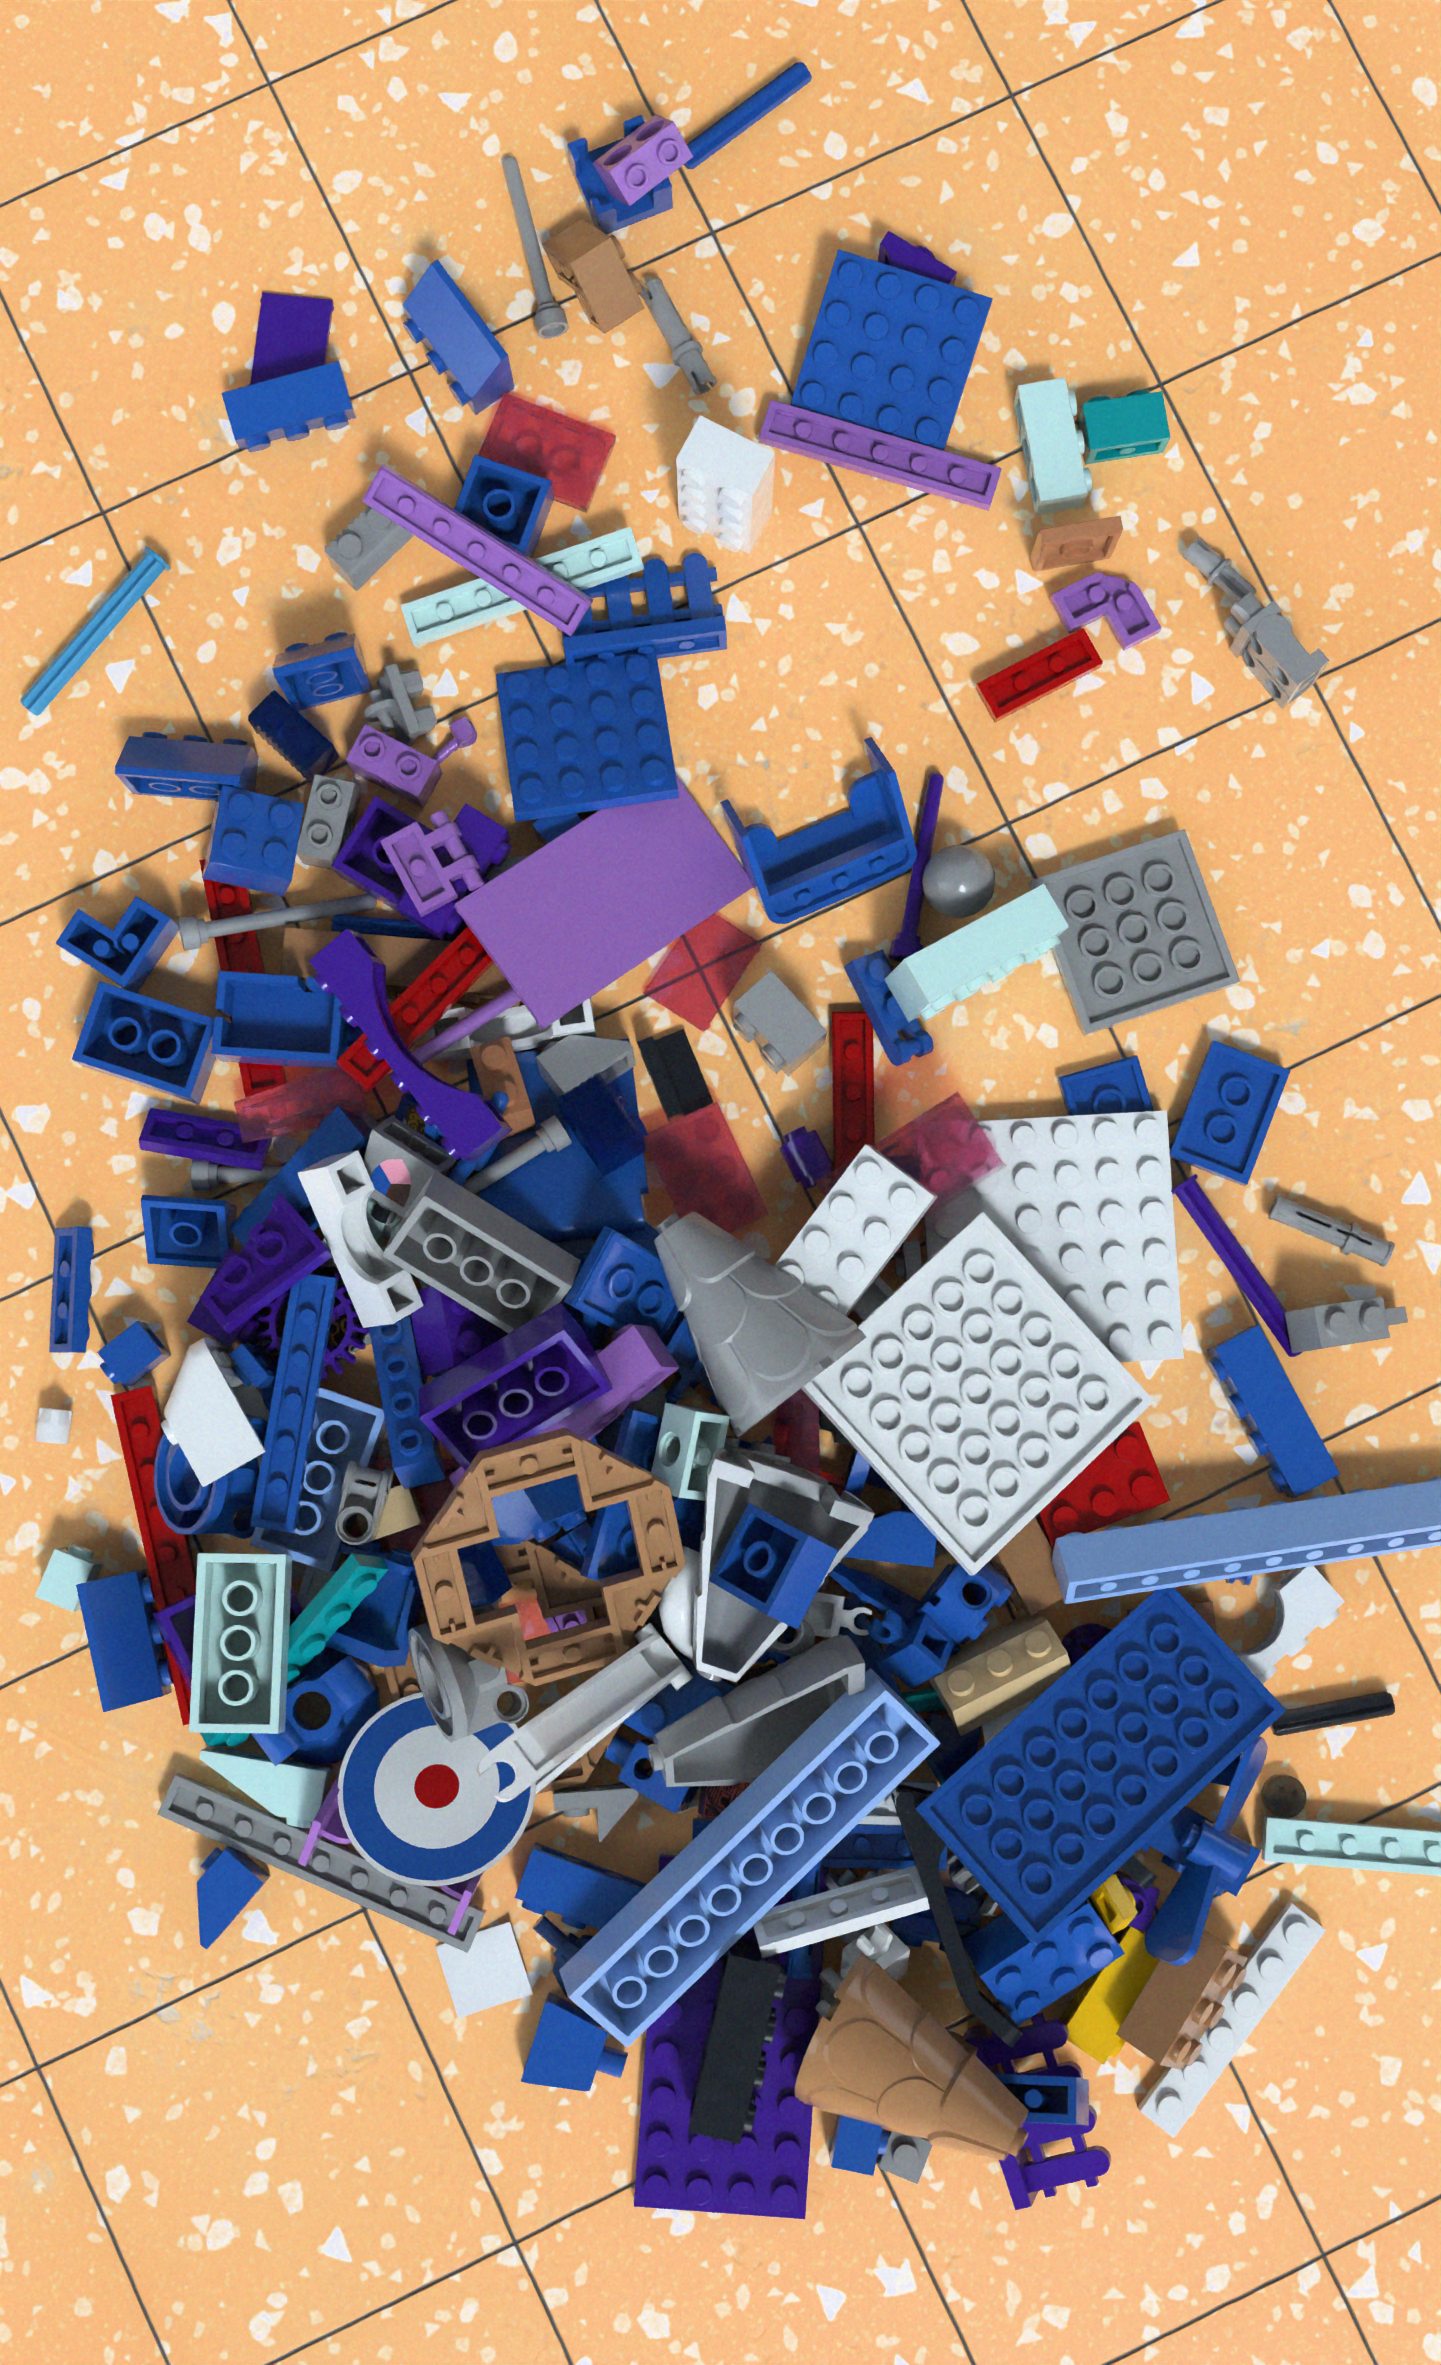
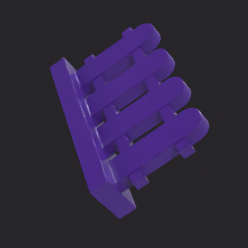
M1043 2013L1031 2017L1033 2024L1018 2028L1023 2035L1012 2048L991 2029V2035L987 2036L984 2024L967 2028L963 2035L966 2042L978 2047L976 2057L993 2074H1000L997 2064L1001 2063L1004 2074L1083 2078V2071L1077 2063L1073 2061L1059 2063L1055 2049L1062 2047L1068 2039L1069 2030L1067 2025L1059 2019L1045 2021ZM1043 2053L1047 2066L1018 2073L1014 2062L1015 2059ZM1089 2105V2126L1024 2123L1022 2129L1029 2133L1018 2156L1015 2157L1009 2154L1005 2161L999 2160L1015 2210L1032 2207L1040 2190H1043L1045 2198L1056 2196V2186L1085 2180L1087 2188L1097 2186L1099 2183L1098 2176L1107 2173L1111 2165L1109 2151L1099 2145L1088 2147L1084 2137L1085 2133L1093 2130L1097 2122V2113L1091 2105ZM1071 2137L1074 2151L1046 2157L1042 2144ZM1029 2147L1033 2161H1029L1025 2148Z

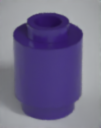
M805 1126L783 1136L786 1144L779 1147V1150L795 1182H801L804 1190H808L834 1176L830 1168L833 1163L816 1130L807 1132Z

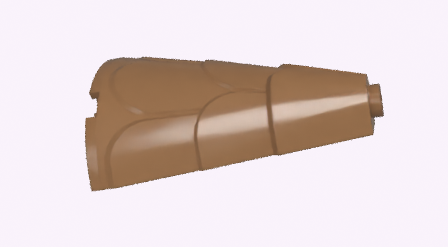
M861 1954L835 1992L834 1997L836 2001L829 2008L826 2018L822 2016L815 2030L797 2076L795 2097L804 2104L817 2107L826 2112L879 2125L888 2131L928 2139L931 2145L1003 2161L1006 2160L1009 2154L1017 2157L1029 2133L1022 2129L1029 2110L974 2053H968L930 2012L925 2011L878 1963L872 1962L868 1957Z

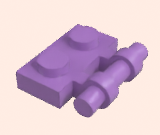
M440 810L430 816V820L436 830L427 835H424L416 821L380 840L421 917L458 898L451 882L463 878L469 891H473L484 884L477 871L480 866L475 856L469 855L460 840L462 833L457 823L450 821L445 810ZM440 846L446 847L454 862L442 868L433 851Z

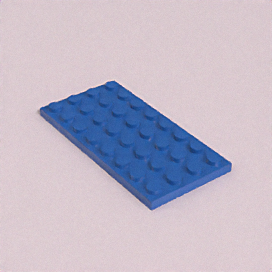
M1174 1587L1155 1590L915 1809L1033 1946H1037L1271 1726L1286 1709Z

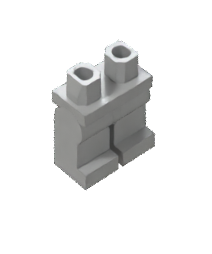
M1251 591L1232 606L1230 610L1232 614L1223 623V626L1234 637L1229 650L1236 658L1243 654V661L1246 667L1279 707L1284 709L1315 684L1320 673H1322L1330 660L1319 648L1310 655L1292 635V626L1289 621L1279 615L1282 611L1279 605L1272 601L1264 607Z

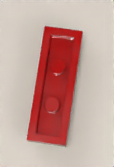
M1082 628L976 684L975 689L995 723L1101 668L1103 661L1085 629Z

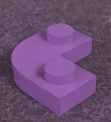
M1103 572L1089 575L1052 594L1050 598L1069 634L1105 616L1123 651L1151 638L1162 629L1142 591L1133 581L1128 583L1115 576L1103 575Z

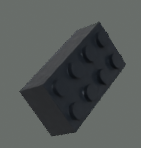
M737 1941L725 1953L689 2108L688 2132L736 2144L741 2143L743 2131H752L757 2105H755L756 2094H752L753 2086L761 2088L763 2084L767 2061H765L766 2051H763L762 2047L763 2043H772L777 2017H775L776 2008L772 2007L773 1999H782L787 1973H785L786 1965L780 1964L779 1954L762 1958L759 1945Z

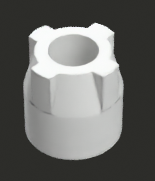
M39 1408L34 1441L69 1444L73 1411Z

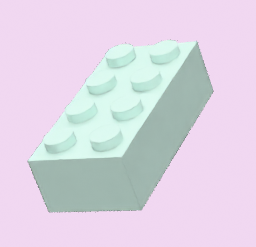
M1042 884L905 958L884 980L908 1022L919 1016H922L925 1022L945 1011V1007L956 1000L960 1003L978 993L980 988L992 981L995 984L1014 973V969L1022 964L1030 965L1047 955L1049 950L1061 943L1058 936L1069 928V925L1045 884Z
M198 1553L189 1732L268 1734L285 1732L292 1556L286 1554Z

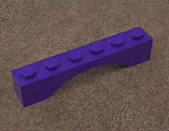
M347 928L309 960L317 971L313 975L317 984L328 995L335 994L342 1003L338 1008L341 1015L354 1028L359 1025L368 1037L364 1040L368 1050L378 1060L384 1058L393 1071L389 1075L393 1082L402 1092L407 1093L410 1091L419 1103L415 1106L417 1113L429 1126L432 1127L434 1124L444 1135V1138L441 1139L442 1145L454 1159L458 1160L461 1157L462 1160L475 1162L513 1130L487 1096L466 1092L445 1083L428 1071L412 1055L399 1035L389 1010L385 987L386 966L360 933Z

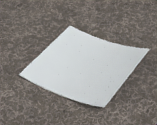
M510 1922L477 1932L468 1953L446 1943L435 1947L458 2019L505 2002L533 1995Z

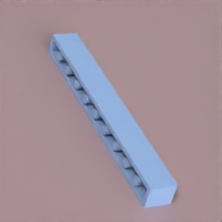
M1441 1476L1432 1478L1427 1482L1414 1484L1399 1482L1387 1488L1375 1490L1360 1488L1347 1494L1329 1497L1327 1495H1315L1307 1500L1290 1503L1276 1501L1267 1506L1257 1508L1236 1507L1218 1514L1206 1515L1196 1513L1185 1519L1172 1521L1157 1519L1149 1521L1145 1525L1133 1527L1112 1526L1104 1531L1087 1534L1072 1532L1061 1538H1056L1052 1564L1064 1604L1441 1546Z

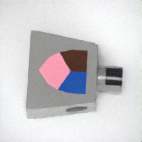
M390 1116L372 1129L364 1157L365 1167L375 1188L370 1197L375 1199L370 1211L371 1216L385 1224L392 1223L397 1214L403 1217L435 1170L447 1176L457 1160L438 1144L394 1116Z

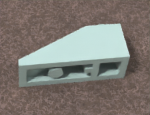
M207 1746L202 1749L199 1758L273 1815L287 1818V1825L300 1828H311L312 1822L329 1792L333 1766L311 1765L292 1759H285L275 1766L267 1755L215 1746Z

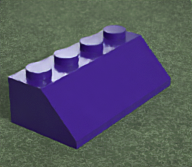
M560 1302L419 1388V1418L466 1471L479 1451L539 1434L612 1390V1384L585 1331Z

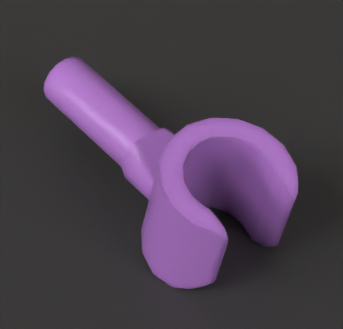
M468 718L458 719L449 726L454 739L447 742L432 757L439 764L459 748L468 747L476 742L477 732Z

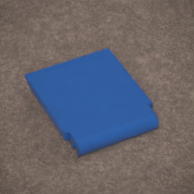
M629 1038L620 1039L622 1041H628L630 1043ZM542 1050L515 1053L537 1129L501 1139L485 1168L536 1137L535 1132L541 1128L540 1123L553 1115L556 1116L565 1129L572 1144L559 1152L555 1149L550 1153L546 1150L480 1191V1198L550 1242L598 1237L604 1225L620 1234L645 1230L641 1195L649 1194L633 1068L568 1111L540 1075L536 1056ZM468 1059L466 1061L470 1093L483 1095L473 1060Z

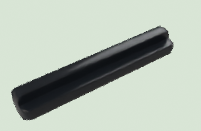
M1384 1691L1288 1709L1270 1728L1274 1735L1283 1736L1393 1715L1395 1713V1704L1391 1693Z

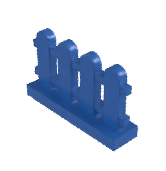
M692 553L686 556L683 561L684 572L668 574L667 565L664 561L650 559L644 565V577L628 579V575L582 590L581 592L591 598L606 596L609 619L593 621L590 605L572 636L562 631L566 664L570 665L575 664L574 662L594 659L606 660L612 659L615 656L635 653L650 654L656 651L657 659L726 650L727 631L722 604H713L710 582L718 581L716 567L708 568L707 560L703 555ZM686 585L689 608L673 610L670 587ZM646 591L649 614L633 616L630 593Z

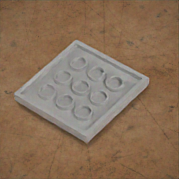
M1185 829L1033 879L1029 883L1031 890L1045 884L1069 925V928L1058 936L1061 943L1052 948L1083 1036L1223 990L1241 982Z

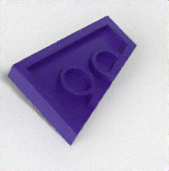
M281 1192L273 1201V1209L262 1224L257 1222L248 1234L250 1239L236 1257H230L200 1296L205 1307L227 1334L332 1257L328 1248Z

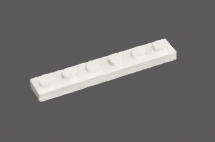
M1288 1901L1247 1956L1248 1959L1243 1966L1247 1969L1246 1975L1235 1991L1229 1990L1222 2002L1225 2009L1218 2023L1212 2029L1207 2027L1199 2041L1203 2045L1202 2050L1191 2066L1185 2065L1183 2070L1166 2067L1137 2106L1138 2110L1171 2137L1175 2138L1320 1940L1326 1929Z

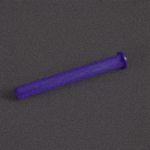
M1198 1175L1190 1176L1171 1190L1172 1194L1177 1195L1287 1355L1290 1357L1300 1355L1302 1352L1292 1353L1285 1318L1286 1309L1195 1181Z

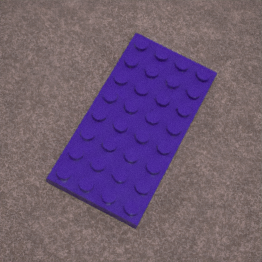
M660 1854L658 1874L677 1855ZM821 1867L819 1893L827 1891V1885L824 1883L823 1877L828 1873V1867ZM793 1887L773 1907L792 1902ZM753 1926L738 1941L758 1945ZM824 1940L816 1942L814 1945L812 1978L797 1979L791 1978V1976L787 1977L782 1999H773L772 2007L776 2008L775 2017H777L775 2032L771 2044L763 2043L762 2050L766 2051L765 2061H767L764 2080L761 2088L753 2086L752 2094H756L755 2105H757L752 2131H743L740 2144L688 2132L689 2108L725 1954L647 2028L634 2207L805 2219L813 2106L799 2101L795 2097L794 2092L800 2066L819 2022V2012L816 2010V2006L820 2002L821 1979L819 1975L822 1972ZM787 1951L779 1953L780 1964L786 1965Z

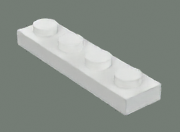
M915 1865L772 1907L753 1925L761 1956L765 1958L930 1908L925 1889Z

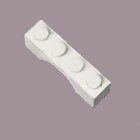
M591 997L543 1030L537 1025L536 1020L525 1005L509 1008L433 1057L432 1060L436 1064L472 1058L469 1048L507 1036L510 1037L514 1051L545 1047L550 1042L555 1040L561 1041L570 1034L597 1037ZM466 1007L448 1010L426 1033L427 1041L475 1010Z
M359 1150L329 1156L298 1172L297 1174L362 1327L394 1324L423 1307L424 1305L411 1274L382 1256L383 1250L379 1247L371 1233L366 1207L368 1198L375 1188Z
M1314 1566L1292 1569L1271 1588L1275 1601L1276 1615L1270 1633L1254 1648L1242 1652H1234L1262 1684L1276 1673L1277 1667L1275 1664L1286 1654L1289 1657L1296 1655L1308 1644L1309 1640L1306 1636L1317 1626L1320 1629L1327 1627L1340 1614L1337 1608L1345 1601Z

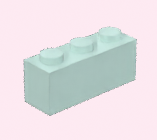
M1066 378L1018 385L1013 403L1035 516L1082 508L1088 492H1092V477L1090 469L1088 467L1083 468L1081 454H1084L1085 444L1082 430L1075 429L1073 416L1077 415V402L1074 391L1068 392Z

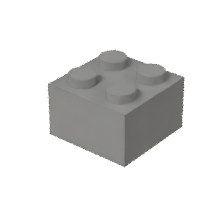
M772 970L744 993L733 1005L734 1029L747 1043L754 1040L762 1048L761 1058L776 1074L782 1070L789 1077L825 1044L828 1031Z

